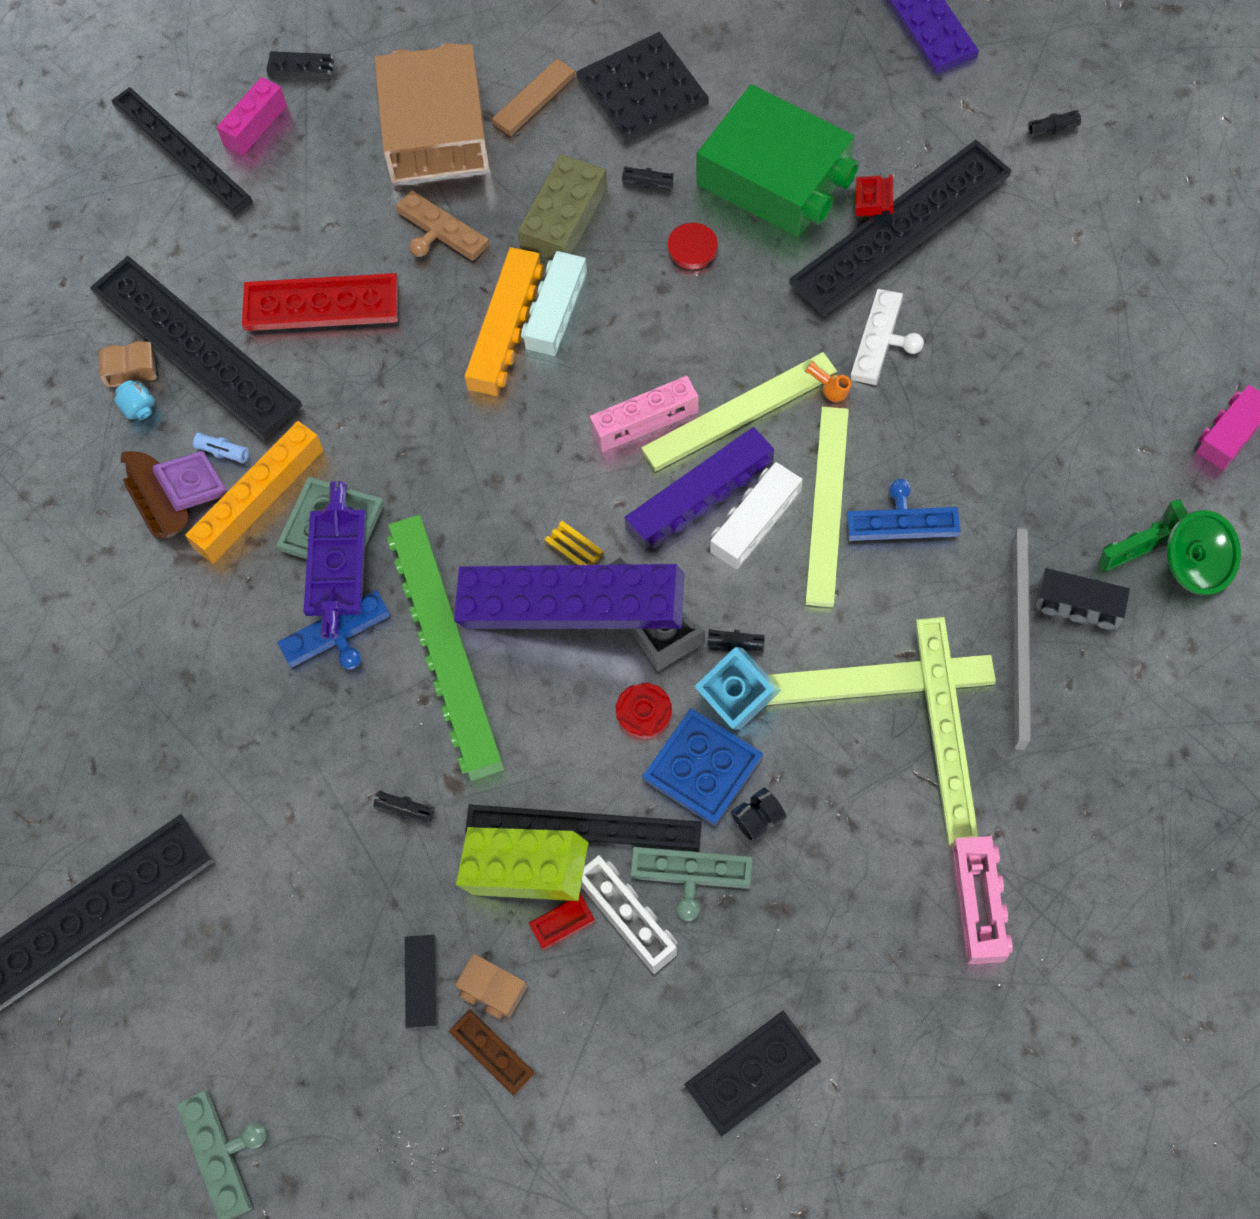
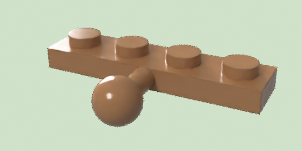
M414 191L408 193L396 204L397 213L427 231L423 237H415L409 243V250L416 257L425 256L429 251V244L436 238L472 261L489 247V239Z

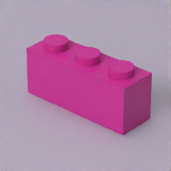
M261 77L216 128L226 148L244 156L287 107L281 86Z
M1248 385L1242 393L1237 391L1228 402L1230 408L1227 411L1222 409L1213 420V423L1216 425L1212 429L1207 427L1198 439L1201 444L1196 453L1223 471L1260 427V391L1251 385Z

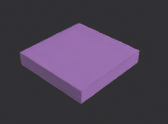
M204 451L153 465V473L176 512L223 497L227 492Z

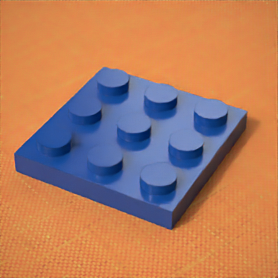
M690 708L643 774L642 780L716 827L763 758V753Z

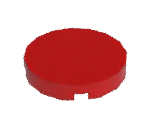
M695 222L682 224L676 227L669 235L667 242L669 257L681 268L690 270L701 269L707 266V263L711 260L713 261L717 255V236L711 228L704 224Z
M641 683L627 687L619 695L616 703V719L621 729L629 736L638 739H651L660 735L669 726L672 718V704L668 694L659 686L651 683Z

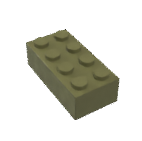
M560 154L518 229L520 249L539 253L541 257L553 260L556 251L572 254L607 190L606 169Z

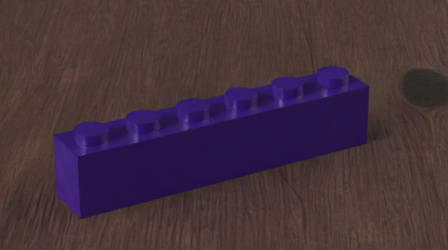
M752 427L626 515V530L645 552L652 547H659L667 536L673 532L678 533L683 530L691 519L704 515L715 502L724 501L732 490L738 486H745L752 476L759 471L763 472L766 468L769 469L773 464L774 448L755 427Z

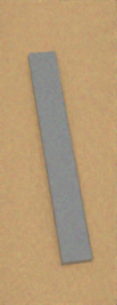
M1017 528L1012 540L1014 749L1025 750L1031 740L1027 529Z

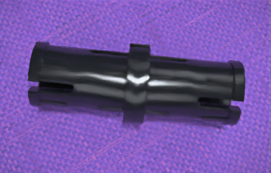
M1078 110L1058 115L1053 113L1049 117L1029 121L1028 132L1031 137L1051 132L1056 134L1060 130L1080 126L1081 115L1078 113Z
M627 166L623 168L622 182L644 185V188L653 186L672 189L674 173L652 171V168H646V170Z
M709 629L707 647L728 648L732 650L735 647H739L744 650L764 652L765 634L740 633V630L734 629V632Z
M381 790L376 794L379 800L374 799L373 807L375 809L397 814V817L400 819L407 817L427 825L431 823L432 818L430 816H434L435 807L433 806L430 807L411 801V798L408 796L401 798Z

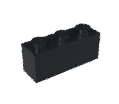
M1045 568L1040 579L1034 609L1050 616L1061 615L1069 617L1074 622L1097 624L1103 629H1119L1125 618L1130 588Z

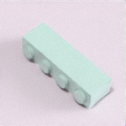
M556 251L553 260L548 261L546 267L547 276L545 281H541L539 284L537 302L533 301L530 308L529 322L524 323L521 337L524 338L527 350L556 356L587 274L586 258Z

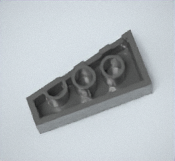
M618 558L608 565H624L627 563L622 558ZM684 612L682 614V629H629L657 672L705 643V630L698 624L695 625L687 618Z

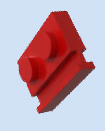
M893 174L889 175V178H882L881 175L856 177V216L880 215L882 211H890V214L894 213Z

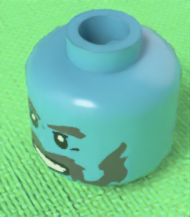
M129 380L116 389L114 402L127 419L133 420L138 418L141 421L152 414L153 411L151 409L155 404V399L143 383Z

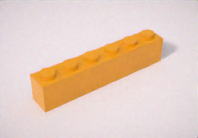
M509 248L464 376L468 390L498 396L500 388L505 387L507 367L513 364L515 344H519L521 341V326L523 322L528 320L530 300L534 301L537 292V280H541L543 276L544 265L541 264L539 253Z
M297 421L187 532L185 536L193 549L214 564L324 451L318 435Z

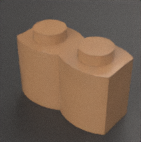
M135 341L126 346L109 345L98 350L99 373L105 387H119L129 380L145 383L157 379L155 351L150 342Z
M472 954L455 987L460 991L458 997L472 1005L476 1001L486 1005L484 1011L500 1020L502 1015L509 1019L511 1018L528 985L511 973Z

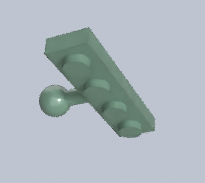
M633 847L631 879L684 883L683 898L677 903L676 912L682 920L692 921L700 913V905L695 899L696 884L750 889L752 857Z
M202 1091L177 1104L178 1112L218 1219H234L253 1209L232 1154L245 1147L250 1149L260 1147L266 1140L265 1128L259 1123H250L243 1128L240 1136L227 1142L208 1091Z

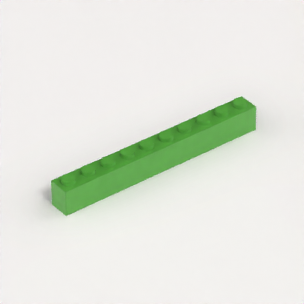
M416 515L388 524L391 535L387 536L391 551L397 550L399 558L394 559L398 574H404L406 582L402 583L406 599L412 597L414 606L409 607L414 623L420 622L422 630L417 631L421 646H427L430 653L425 656L429 671L435 670L438 678L433 680L437 696L443 695L446 703L441 706L445 721H451L454 730L449 731L454 748L459 746L462 756L457 757L462 774L468 772L471 781L503 771L504 768L456 622L454 621L421 516Z

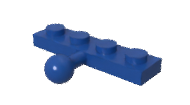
M896 479L889 486V494L895 499L896 509L847 511L849 541L958 537L961 532L958 507L907 509L906 498L911 492L910 484L904 479Z
M376 590L362 598L361 615L339 616L338 638L332 639V634H330L329 639L320 637L322 619L277 643L290 668L337 645L340 651V665L345 669L353 670L360 665L362 658L360 652L350 647L346 639L391 615Z

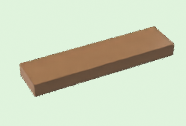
M556 59L492 118L493 125L509 136H512L575 77V70L559 59Z

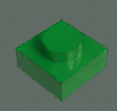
M1181 499L1171 501L1163 515V520L1166 521L1171 530L1183 516L1188 514Z

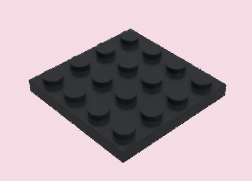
M660 32L576 71L577 79L624 145L709 104L708 95Z

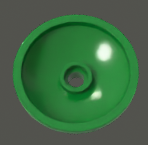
M1200 510L1186 514L1175 524L1168 539L1167 558L1169 567L1177 582L1192 593L1209 595L1224 590L1234 580L1241 561L1240 541L1234 527L1225 517L1213 511Z

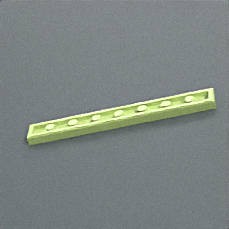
M824 352L641 447V451L656 472L821 385L820 381L809 373L804 372L812 361L830 376L837 375V370Z
M822 407L805 603V605L832 608L834 606L849 411L846 408Z
M945 617L916 619L915 626L948 846H952L956 838L978 837L947 629Z
M991 655L951 658L955 688L995 684L996 679ZM921 661L770 674L768 676L782 691L767 705L925 691Z

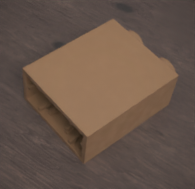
M446 43L435 49L412 52L399 49L391 52L389 55L374 56L383 151L392 183L490 170L479 81L472 44L458 45Z

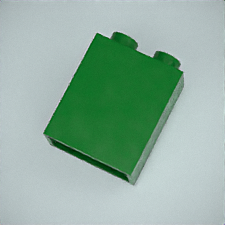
M750 84L696 153V185L799 238L810 222L820 225L825 220L833 204V197L830 195L837 186L847 189L853 182L860 165L859 161L852 158L855 135Z

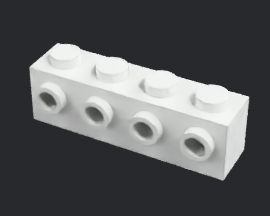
M598 855L584 867L581 887L650 971L655 974L677 956V947L675 945L678 943L667 929L663 931L656 923L658 918L648 906L643 908L637 901L639 896L628 883L624 885L618 878L620 873L610 861L606 863Z

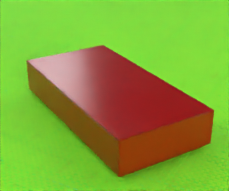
M580 894L578 901L569 900L528 922L544 951L596 921L583 896Z

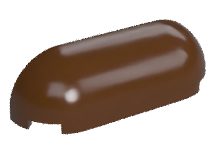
M122 452L121 463L126 464L128 477L123 478L125 487L151 534L154 537L168 539L180 533L187 524L188 512L186 509L176 512L153 473V465L160 463L152 456L142 452Z

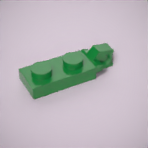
M1165 520L1152 523L1150 528L1143 532L1136 531L1119 543L1112 542L1105 546L1098 565L1103 572H1107L1152 551L1153 546L1168 540L1172 530Z

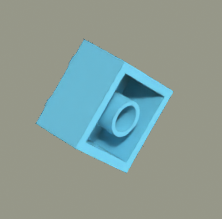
M735 647L694 686L732 729L741 730L782 691L743 648Z

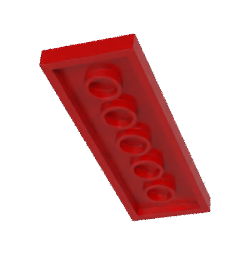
M397 273L244 282L242 327L244 331L398 322Z

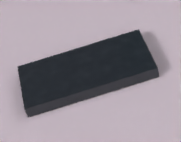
M783 1010L687 1081L684 1086L722 1138L820 1064L821 1060Z

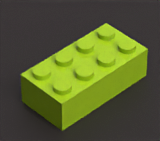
M468 827L456 885L472 895L578 901L589 842L574 831Z

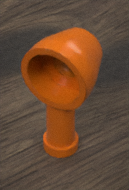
M813 361L807 366L804 372L809 373L824 384L823 392L828 400L838 403L847 398L851 390V380L846 375L830 376L816 366V363ZM839 382L843 384L844 388L840 387Z

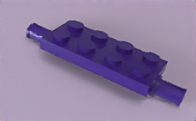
M336 481L330 483V497L326 508L322 511H310L303 612L305 616H322L320 637L324 639H329L330 634H332V639L338 638L340 615L362 614L367 514L365 510L348 508L346 505L347 484L343 481H338V487H336Z

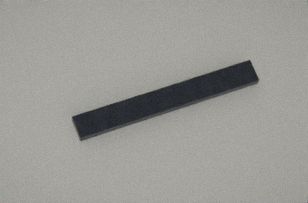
M131 87L111 100L113 106L231 215L235 217L253 203L250 195Z
M468 804L465 834L468 827L574 831L588 841L589 845L700 852L702 821Z

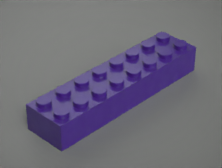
M677 564L459 566L454 621L465 629H682L685 573Z

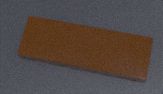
M471 1009L448 1031L513 1097L536 1075Z

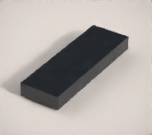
M436 936L404 937L405 1027L407 1030L438 1028Z

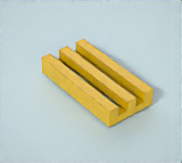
M564 521L558 524L559 527L557 529H553L550 537L547 536L544 539L547 546L573 565H596L604 556L602 549ZM564 532L565 534H567L568 536H570L572 539H574L576 542H578V543H579L580 545H582L584 548H586L587 550H589V551H590L591 553H593L595 556H592L590 553H588L587 551H585L583 548H581L579 545H577L575 542H573L571 539H569L568 537H566V536H565L564 534H562V533ZM558 538L573 551L589 561V563L585 564L555 540Z

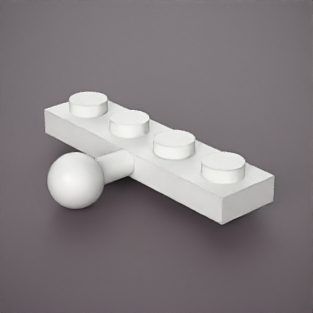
M877 289L851 372L852 381L877 385L889 344L901 346L909 354H916L922 350L924 341L919 334L910 333L906 336L893 334L903 301V293Z

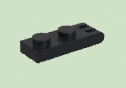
M270 51L266 71L268 77L330 79L335 57L332 54Z

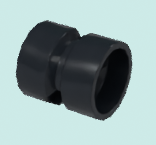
M762 788L752 795L749 804L743 802L730 812L739 830L752 843L767 833V827L774 828L787 817L779 801L766 788Z

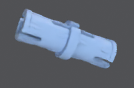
M198 432L193 440L194 448L213 453L216 458L222 459L225 457L244 464L249 455L248 447L230 443L228 439L223 437L215 438Z

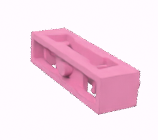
M686 375L589 416L591 432L603 453L698 413V394ZM683 407V411L676 413L675 409ZM670 411H671V414H674V415L668 417L667 414H669ZM620 433L622 435L621 437L615 439V434Z
M992 836L956 838L952 845L967 965L1005 962L1009 957V953H1012L1011 935L1006 934L1004 923L1008 922V910L1006 904L1001 903L1000 893L1004 891L1002 875H997L996 864L1000 860L998 846L993 845ZM984 869V876L981 881L988 926H980V929L976 932L979 915L973 875L980 874V871Z

